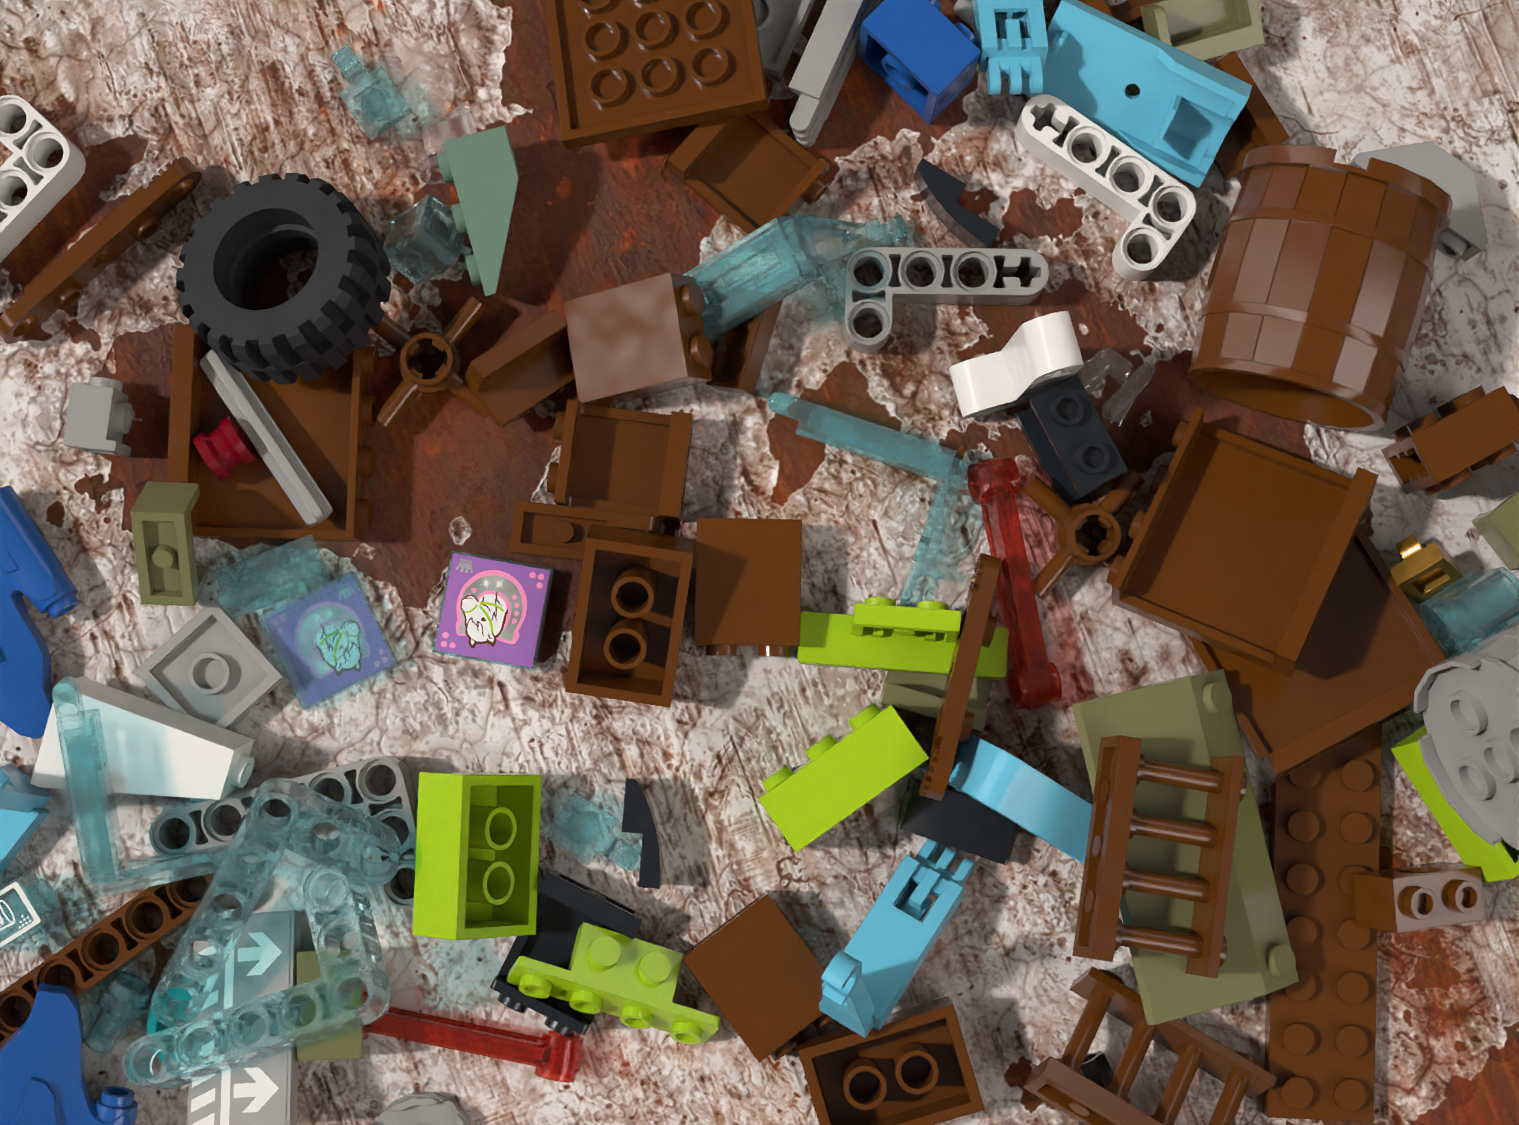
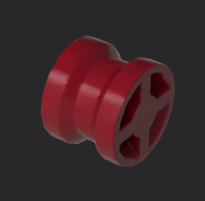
M229 415L220 420L219 427L210 434L201 432L193 437V442L204 462L222 482L231 477L233 468L241 463L250 465L258 459L251 442L237 422Z

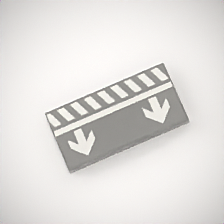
M288 910L195 917L187 1125H297V952H301V912Z

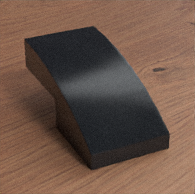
M922 158L917 166L913 180L932 212L954 236L969 248H991L1000 229L958 204L967 185Z
M629 777L626 778L621 832L643 834L638 887L660 889L662 886L663 870L662 847L654 809L640 778Z
M916 779L900 827L901 830L1003 865L1008 864L1020 827L1018 824L971 797L947 789L941 801L920 796L921 780Z

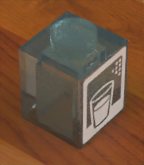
M35 873L17 877L0 888V954L11 951L62 918L55 907L59 904L55 891L46 880L38 879Z

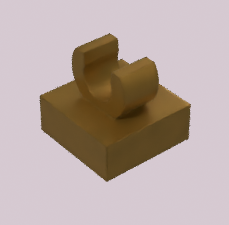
M1413 533L1396 544L1404 560L1389 570L1397 586L1417 603L1464 577L1456 561L1436 542L1428 546L1425 543L1421 545L1417 535Z

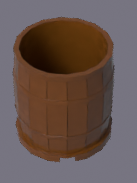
M1273 144L1251 149L1245 155L1242 168L1236 177L1241 185V189L1230 217L1223 228L1221 241L1210 271L1202 307L1199 310V323L1191 364L1188 366L1186 375L1197 387L1218 398L1247 409L1318 427L1349 431H1375L1386 425L1391 403L1401 377L1409 364L1408 360L1421 323L1430 283L1433 280V266L1439 234L1449 228L1451 222L1449 218L1453 205L1451 195L1428 178L1397 164L1373 157L1369 159L1367 170L1351 165L1334 163L1337 150L1314 145Z

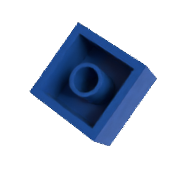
M884 0L861 23L857 56L930 125L971 84L982 52L977 47L979 42L965 25L960 22L954 25L940 12L941 5L938 0Z

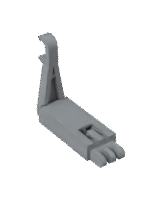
M827 0L788 86L790 92L793 93V100L796 101L795 108L790 117V125L797 143L802 147H810L815 143L856 56L861 23L878 7L880 0Z

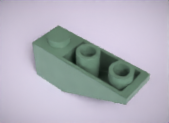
M506 125L445 140L443 144L446 152L437 154L445 185L454 183L460 203L451 205L459 236L468 234L474 254L465 256L472 285L482 284L485 296L496 294L520 177Z

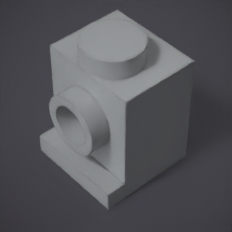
M91 377L90 385L72 383L63 445L81 452L130 458L131 447L122 444L123 434H128L130 431L133 409L132 405L128 403L129 396L122 393V381L103 377Z

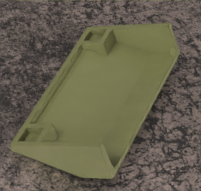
M1224 668L1174 678L1072 704L1093 795L1101 737L1123 735L1142 739L1140 753L1144 755V759L1210 771L1212 757L1233 755L1245 757L1232 705V695L1227 685ZM1246 759L1244 760L1243 771L1247 775V790L1243 800L1239 803L1223 932L1227 940L1226 959L1223 965L1219 967L1217 979L1186 974L1187 957L1129 948L1147 1025H1156L1260 997L1299 982L1295 955L1291 949ZM1140 781L1135 787L1133 807L1136 808L1138 814L1204 825L1208 792ZM1134 835L1128 841L1126 862L1131 869L1197 879L1201 847ZM1126 891L1124 895H1121L1120 911L1123 924L1190 935L1194 901Z

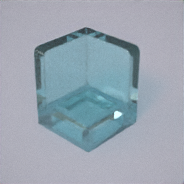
M428 194L391 221L385 237L383 250L389 256L391 266L416 285H422L459 259L466 234L459 236L452 211L432 194Z

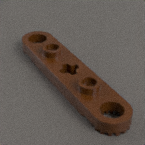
M183 156L179 159H174L172 164L168 162L165 165L167 170L160 169L158 171L160 175H154L152 177L153 181L149 182V186L146 189L141 185L24 288L26 294H23L22 297H16L15 303L12 300L8 302L9 309L3 306L0 309L2 312L0 313L1 339L7 344H12L27 337L58 309L65 310L74 305L84 294L83 287L133 243L145 241L154 235L162 224L161 219L185 199L199 184L202 173L187 157L184 158Z
M980 553L974 568V573L976 574L972 575L974 582L971 581L969 586L967 604L963 610L960 632L955 642L928 752L930 753L929 759L925 765V768L930 769V771H924L920 785V796L937 801L942 800L946 791L958 742L966 744L970 736L975 713L966 711L976 666L981 646L990 647L997 624V617L989 615L1001 566V558Z

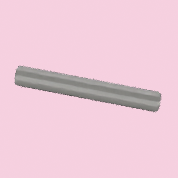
M214 350L207 352L200 360L201 369L304 522L309 526H313L326 520L333 512L332 505L243 373L234 369Z

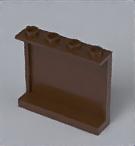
M174 324L167 482L199 484L200 496L191 511L193 538L363 542L364 530L371 529L373 517L371 499H365L366 478L373 477L375 467L373 447H367L368 427H374L376 423L374 418L377 413L376 398L369 395L370 375H377L379 352L377 344H371L370 338L361 351L355 348L346 356L349 360L347 363L336 370L329 366L322 370L324 376L307 382L301 376H297V382L293 384H276L272 379L267 382H261L251 379L241 371L333 507V512L326 520L309 526L304 522L256 449L258 459L250 465L241 463L233 468L231 477L223 482L213 474L204 462L193 442V437L201 432L210 434L219 427L220 420L228 415L235 421L236 419L200 367V360L207 352L213 349L189 325Z
M1197 406L1190 422L1181 420L1174 433L1170 449L1176 452L1169 467L1160 464L1153 477L1149 493L1155 496L1148 511L1139 509L1133 519L1128 533V538L1133 539V543L1127 555L1118 554L1112 563L1106 583L1112 585V604L1292 678L1373 496L1379 475L1358 467L1353 479L1207 424L1203 422L1205 408Z
M1365 514L1292 678L1181 633L1204 672L1224 668L1227 685L1232 695V705L1238 729L1271 784L1413 709L1414 691L1427 669L1446 660L1407 596L1397 586L1389 568L1364 531L1363 525L1367 519Z

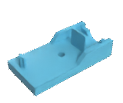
M1061 0L1047 29L1048 53L1045 70L1042 71V94H1050L1059 98L1161 170L1200 188L1226 134L1248 101L1252 85L1078 0ZM1024 78L1021 93L1031 98L1040 95L1030 94L1029 80ZM1136 84L1140 88V93L1136 96L1129 95L1126 91V86Z

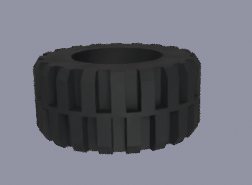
M277 173L258 176V183L251 185L249 181H244L232 187L234 193L223 199L221 196L216 198L208 205L212 209L204 219L198 217L190 228L193 237L190 242L184 241L179 260L184 264V267L177 268L176 288L181 292L178 302L182 314L189 319V326L238 372L243 371L251 379L261 382H267L272 379L276 384H293L297 382V376H301L307 382L324 376L322 370L329 366L336 370L347 363L349 360L346 356L355 348L361 351L369 342L370 338L367 336V333L371 327H379L385 314L380 305L381 302H388L392 285L386 278L391 272L389 256L384 252V244L376 231L342 192H337L332 184L320 178H311L310 180L306 174L286 173L285 179H282ZM318 249L316 267L309 281L300 292L276 307L252 310L256 286L272 264L285 255L298 250Z

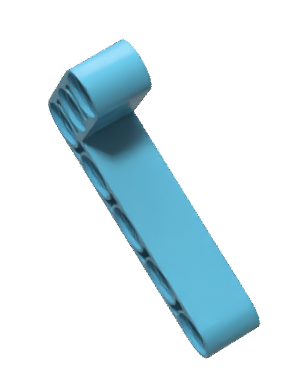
M970 734L966 744L958 742L948 785L995 810L1084 865L1092 810L1090 803L1020 759ZM928 759L918 766L926 772L930 771V769L925 768Z

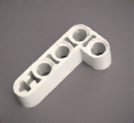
M9 94L0 96V141L13 152L0 167V263L78 183L86 167L84 155L75 144L27 101L19 96ZM26 115V123L22 130L10 134L12 122L17 117ZM63 149L64 154L61 162L57 166L48 169L46 163L49 155L55 150ZM27 186L28 191L24 201L19 205L12 206L11 198L15 190L19 187Z
M1040 94L1032 97L1025 104L1016 124L1018 142L1028 152L1131 222V225L1113 250L1112 264L1115 271L1124 279L1140 281L1147 278L1165 259L1193 219L1196 212V200L1193 193L1179 181L1059 98L1050 94ZM1042 117L1050 121L1049 125L1045 126L1041 131L1033 127L1034 122H1038ZM1063 130H1065L1068 134L1062 146L1059 147L1055 143L1060 138ZM1076 144L1090 146L1095 153L1096 160L1090 163L1078 161L1073 156L1071 147ZM1118 173L1131 175L1136 180L1137 191L1124 192L1120 190L1115 184L1114 175ZM1169 202L1178 209L1179 221L1168 222L1163 220L1157 212V203ZM1131 243L1144 245L1149 250L1150 262L1147 264L1134 262L1128 255L1127 245Z
M1060 311L1023 323L1001 351L955 364L949 368L962 417L966 419L1028 403L1034 396L1073 377L1084 366L1069 312Z

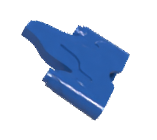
M4 486L0 488V721L21 736L39 739L44 736L54 701V694L51 689V655L46 641L26 608L22 596L25 594L42 614L48 613L52 619H57L77 607L80 602L75 596L78 590L12 486Z
M41 983L27 1021L3 1044L0 1050V1125H135L138 1103L134 1100L135 1092L133 1090L120 1086H107L102 1089L101 1096L95 1100L91 1097L85 1080L83 1021L78 999L68 987Z

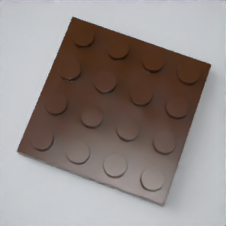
M545 0L561 138L567 150L769 109L753 0Z

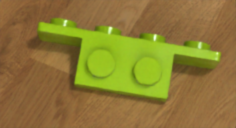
M869 597L865 599V604L854 603L853 615L805 611L801 614L800 647H798L797 660L800 664L948 675L955 642L960 632L961 611L949 610L947 603L939 601H921L917 603V607L896 606V600L886 597ZM996 626L990 647L981 646L974 678L999 680L1005 678L1007 673L1009 636L1007 627Z
M585 922L578 929L568 970L528 957L519 956L509 970L506 980L509 984L519 986V991L527 996L534 998H548L552 996L570 1002L569 1005L579 1012L597 1014L601 1011L620 1017L621 1023L631 1028L648 1029L653 1027L669 1032L672 1039L684 1044L693 1045L708 1041L719 1030L721 1018L673 1003L683 953L640 939H631L623 934Z

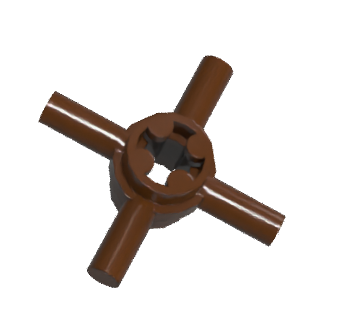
M470 296L441 333L425 331L415 335H411L384 314L379 327L372 326L371 329L400 352L398 366L404 380L376 413L374 418L390 430L420 392L424 394H438L449 390L486 419L489 413L465 383L464 376L461 374L462 358L457 346L487 308ZM423 351L427 355H435L440 351L446 356L443 359V364L435 372L436 375H432L427 379L421 374L423 366L417 358Z
M1129 469L1098 505L1080 503L1070 506L1036 475L1031 477L1023 486L1022 491L1056 521L1054 540L1058 552L1027 586L1028 589L1043 600L1074 564L1091 566L1103 563L1110 569L1118 554L1124 555L1117 549L1120 545L1121 530L1119 523L1114 517L1145 483L1144 479L1135 471ZM1088 516L1089 520L1095 523L1090 529V536L1097 540L1090 549L1087 545L1075 540V531L1080 530L1082 525L1087 522Z

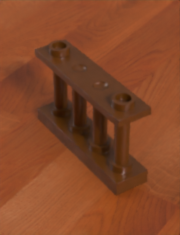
M1123 735L1101 737L1072 956L1113 962L1114 951L1123 946L1187 957L1186 974L1218 979L1219 967L1223 965L1227 955V940L1223 932L1239 803L1243 800L1247 790V775L1243 771L1245 757L1235 755L1212 757L1210 771L1144 759V755L1140 753L1142 741L1140 738ZM1140 781L1208 792L1204 825L1138 814L1136 808L1133 807L1136 785ZM1135 835L1200 846L1201 852L1197 879L1131 869L1126 862L1128 841ZM1126 891L1194 901L1190 935L1123 924L1121 918H1119L1121 895H1124Z
M1092 966L1075 979L1070 987L1072 992L1086 999L1087 1003L1061 1059H1055L1050 1056L1032 1069L1024 1088L1084 1125H1174L1197 1069L1200 1068L1225 1083L1208 1125H1232L1244 1095L1250 1099L1272 1088L1277 1077L1264 1070L1261 1063L1254 1057L1246 1053L1234 1052L1180 1018L1156 1025H1147L1140 994L1125 986L1124 981L1115 973ZM1107 1012L1132 1027L1133 1030L1108 1086L1101 1087L1083 1076L1084 1073L1081 1066ZM1154 1040L1177 1054L1179 1058L1154 1115H1147L1132 1106L1127 1096L1151 1041Z

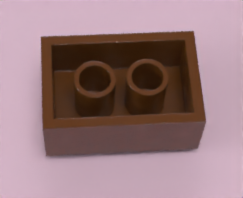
M591 525L585 543L565 692L671 707L696 540L609 526Z
M948 996L890 1013L882 1028L878 1030L872 1027L866 1038L847 1027H843L800 1040L797 1044L819 1125H935L985 1110L956 1011Z

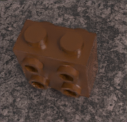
M1481 385L1437 407L1435 411L1392 432L1391 434L1396 442L1383 448L1381 452L1405 494L1423 489L1425 494L1430 496L1440 490L1445 491L1473 476L1468 467L1473 472L1488 464L1489 466L1519 451L1515 444V441L1519 439V399L1514 394H1509L1505 386L1486 394Z

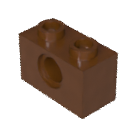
M1433 862L1352 873L1357 927L1402 933L1485 920L1480 866Z

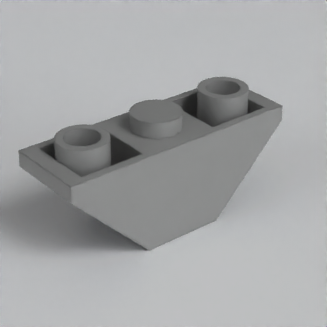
M1428 141L1361 152L1347 164L1367 170L1371 157L1397 164L1430 179L1451 195L1453 205L1449 215L1450 226L1439 234L1437 249L1444 255L1453 259L1461 258L1466 262L1483 251L1487 245L1488 238L1474 170L1434 142Z

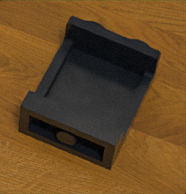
M1078 374L1034 396L1030 400L1031 407L1015 416L1053 491L1067 504L1098 490L1128 471Z
M552 868L547 872L538 890L536 935L516 937L490 988L500 993L497 1000L508 1008L520 1013H526L527 1009L530 1008L546 1016L544 1024L555 1032L567 1037H573L575 1032L585 1036L596 1014L579 1012L569 1005L570 1002L552 996L548 998H534L519 991V986L509 984L506 981L509 970L519 956L528 957L568 970L577 932L583 922L623 934L633 939L645 915Z

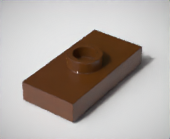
M737 287L711 367L713 380L707 381V385L722 391L748 395L754 394L784 299L783 296L769 290Z

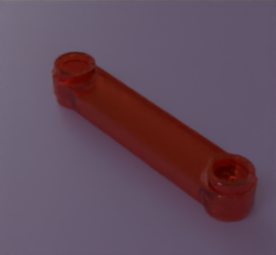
M994 457L982 459L968 466L967 484L973 502L977 505L981 504L991 556L1001 558V566L996 584L1004 624L1009 630L1008 644L1013 668L1009 670L1007 676L1010 698L1018 710L1027 709L1030 711L1049 707L1052 703H1057L1061 700L1062 683L1056 665L1047 659L1015 499L1019 497L1021 491L1019 470L1012 458Z
M363 991V1040L369 1038V1033H375L535 1066V1075L559 1082H575L577 1072L581 1069L584 1049L582 1048L584 1039L581 1036L574 1034L573 1037H567L554 1030H543L542 1036L536 1037L376 1004L377 995Z

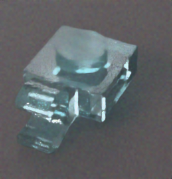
M348 44L331 55L335 64L351 85L341 92L339 96L371 141L413 113L411 107L382 66L368 74Z
M573 791L545 834L547 838L588 865L593 862L598 853H601L624 870L629 871L633 869L641 857L640 850L612 834L619 819L577 791Z

